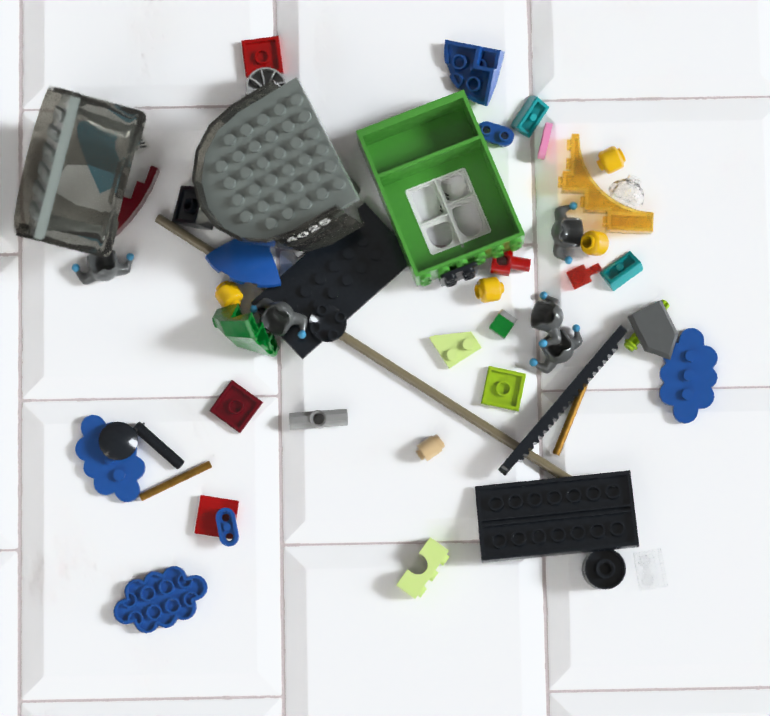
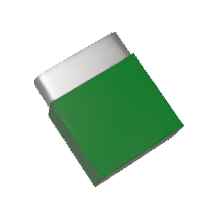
M501 309L488 329L505 339L518 319Z

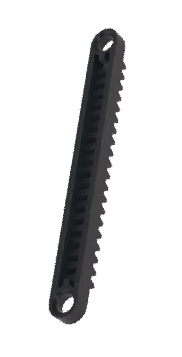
M620 325L499 467V472L506 476L517 462H523L524 457L528 456L529 451L534 449V445L540 442L539 439L544 437V433L546 434L549 431V428L554 425L559 416H562L564 410H567L569 404L573 403L574 399L579 396V393L584 390V387L589 384V381L604 366L603 364H606L618 350V342L628 332L625 327Z

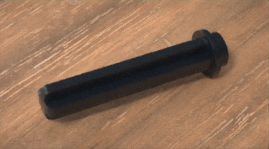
M139 421L133 427L136 434L173 467L180 469L185 461L151 432L144 422L141 423Z

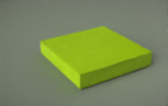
M488 366L481 404L519 412L526 373Z

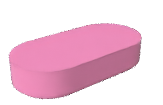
M546 122L544 125L537 155L538 159H545L553 123Z

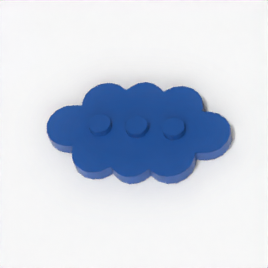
M688 328L680 334L671 359L663 358L665 365L662 366L659 372V377L664 383L660 387L659 397L665 405L673 406L672 412L675 420L683 424L694 421L699 409H705L713 403L715 396L711 387L716 384L718 379L717 373L713 369L718 361L717 353L712 347L704 345L702 332L695 328Z
M98 415L85 417L81 423V432L84 437L78 440L75 446L76 455L85 461L83 466L84 473L94 478V487L98 493L102 495L115 493L117 498L123 502L135 501L139 497L141 489L137 480L143 477L146 471L145 462L136 456L138 448L130 457L123 460L107 458L99 447V435L102 429L110 423L106 424Z
M178 566L168 567L163 573L152 571L145 576L144 580L133 579L128 582L124 590L125 599L118 601L114 606V617L122 624L134 623L135 627L142 633H151L158 626L170 628L175 625L178 619L188 620L195 615L197 610L196 601L206 595L208 590L207 582L199 575L187 577L185 570Z

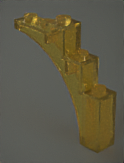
M571 134L570 139L566 141V151H569V158H566L565 168L569 169V171H562L561 176H558L557 188H561L560 193L583 194V196H580V208H583V213L606 214L602 216V227H605V233L651 235L653 232L654 212L639 211L627 207L607 195L593 180L584 163L580 149L579 134Z

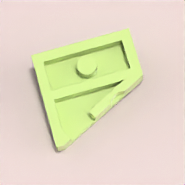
M471 331L429 337L449 369L482 348Z

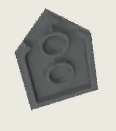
M662 300L627 316L643 350L670 360L678 332Z

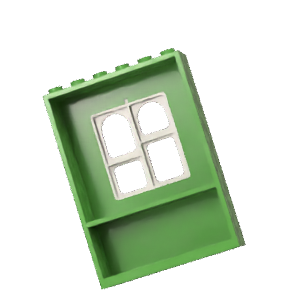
M464 89L356 131L358 145L416 286H427L432 283V280L440 279V275L474 262L481 265L488 258H499L506 251L511 250L513 252L522 248L521 245H524L525 233ZM457 175H462L469 193L458 199L448 201L441 182ZM432 186L443 209V214L427 221H422L412 199V193ZM473 202L482 221L481 231L475 236L464 235L460 231L452 213L454 208ZM447 222L453 234L452 242L443 248L436 247L430 242L426 231L430 227Z

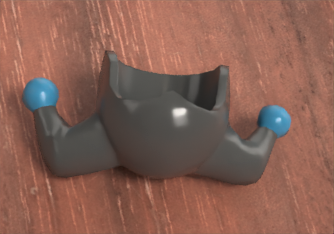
M571 202L569 205L560 206L555 209V223L551 228V236L554 240L553 254L556 258L565 261L566 264H571L573 259L570 256H566L563 253L567 247H579L584 233L582 220L576 217H567L566 215L569 210L577 209L578 205L576 202Z
M115 250L96 251L87 255L88 271L86 273L80 270L78 264H73L72 270L76 272L79 280L84 285L91 284L97 280L106 282L112 280L115 276L130 273L134 255L128 253L125 264H121L118 262Z
M541 292L540 299L546 301H536L532 309L530 322L532 328L548 333L550 337L548 340L541 339L539 341V346L544 348L547 345L561 343L559 327L563 323L564 314L557 298L549 296L546 292Z
M262 298L256 305L250 306V312L256 313L261 308L265 309L260 322H263L265 329L276 336H284L292 325H299L298 337L300 339L306 337L307 317L294 312L289 304L283 301L274 302L269 298Z
M578 324L572 326L574 331L573 338H570L563 329H560L561 343L547 345L544 348L540 347L546 356L545 362L539 363L537 359L532 358L529 364L548 374L557 364L567 362L573 356L574 350L583 342L579 332L580 326ZM547 335L543 339L548 340L550 337Z

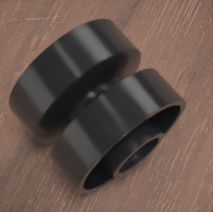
M615 550L590 552L582 562V576L586 583L595 589H612L623 581L626 574V564L623 557Z

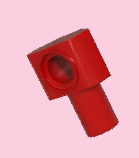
M511 250L504 252L502 256L507 260L505 265H499L496 260L497 258L494 259L492 257L491 274L509 276L510 269L530 271L531 259L513 256Z

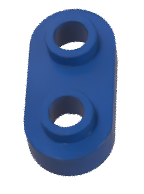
M489 121L479 124L486 142L500 147H508L512 144L514 133L510 128ZM489 128L490 132L484 133L483 129ZM505 133L508 135V138L503 139L501 135Z
M221 508L216 513L219 539L223 545L231 547L239 541L236 516L230 508ZM224 514L229 515L228 521H223L222 517ZM228 533L233 535V539L230 541L226 539Z

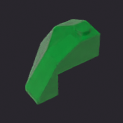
M237 303L219 308L214 313L212 321L215 328H218L237 347L270 357L277 355L279 346L274 334L266 332L263 322L256 324L252 312L242 314Z

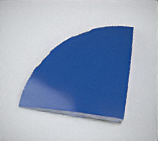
M445 40L444 60L445 64L448 65L449 77L457 89H464L467 98L471 101L488 107L498 81L505 51Z
M238 237L205 256L209 265L216 272L220 273L222 271L235 283L244 285L245 282L254 283L258 288L281 286L279 273L267 243H252Z

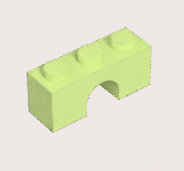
M430 537L419 552L427 561L425 572L414 574L407 569L396 586L414 599L417 596L421 598L427 590L425 585L428 580L432 582L439 573L436 571L440 564L444 566L450 556L447 555L449 550Z

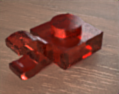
M599 263L587 269L583 264L566 272L573 289L576 290L591 283L590 276L601 272L602 269Z

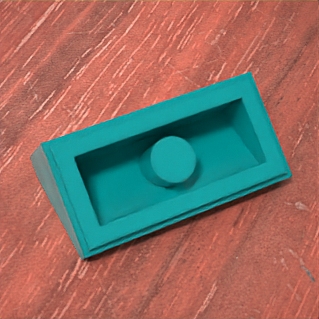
M530 95L510 127L525 137L530 138L550 107L537 96Z
M629 251L601 271L600 275L610 289L615 291L643 271L641 261Z

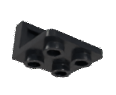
M474 262L440 275L439 282L441 287L446 286L448 288L456 285L459 280L464 279L468 281L473 279L478 273V264Z

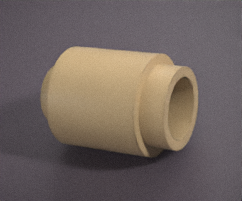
M437 434L431 435L416 446L418 450L415 452L421 460L425 459L428 462L442 452L445 445Z

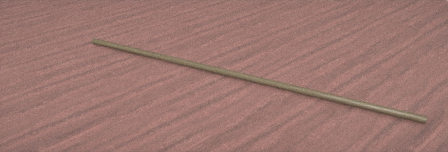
M159 214L156 217V223L206 255L215 250V248L163 215ZM344 332L342 337L339 338L512 450H515L520 444L347 332ZM529 451L528 456L525 457L556 478L571 476L533 451Z

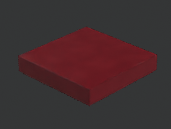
M231 380L209 411L241 434L263 402Z

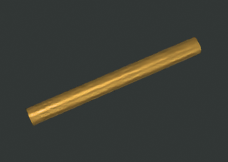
M588 385L584 387V390L579 393V396L574 399L552 452L555 455L560 456Z
M207 461L139 494V496L144 501L213 467L210 461Z

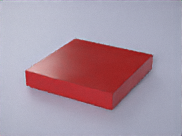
M279 36L241 40L246 79H248L253 71L262 67L273 68L284 74Z
M201 495L194 533L219 537L216 513L221 508H230L234 511L237 520L239 501ZM224 514L222 517L223 521H228L230 518L228 514ZM228 533L226 538L233 539V535Z

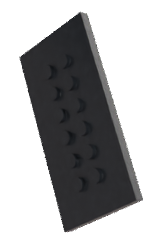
M364 202L280 276L281 286L266 288L251 302V305H256L262 298H269L274 302L283 301L289 304L294 312L303 314L309 319L311 312L320 304H331L340 308L346 314V320H348L405 270L408 264L396 235ZM261 308V309H258L257 311H258L259 314L262 316V314H263V312L265 311V309H264V308ZM308 324L305 331L306 337L300 339L298 337L299 325H292L286 334L281 337L303 360L322 341L316 339L311 334Z
M630 470L475 486L482 563L639 547Z

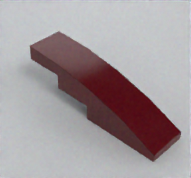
M150 166L145 183L137 181L131 199L123 196L111 229L113 236L117 237L143 207L159 176L160 171L157 167Z

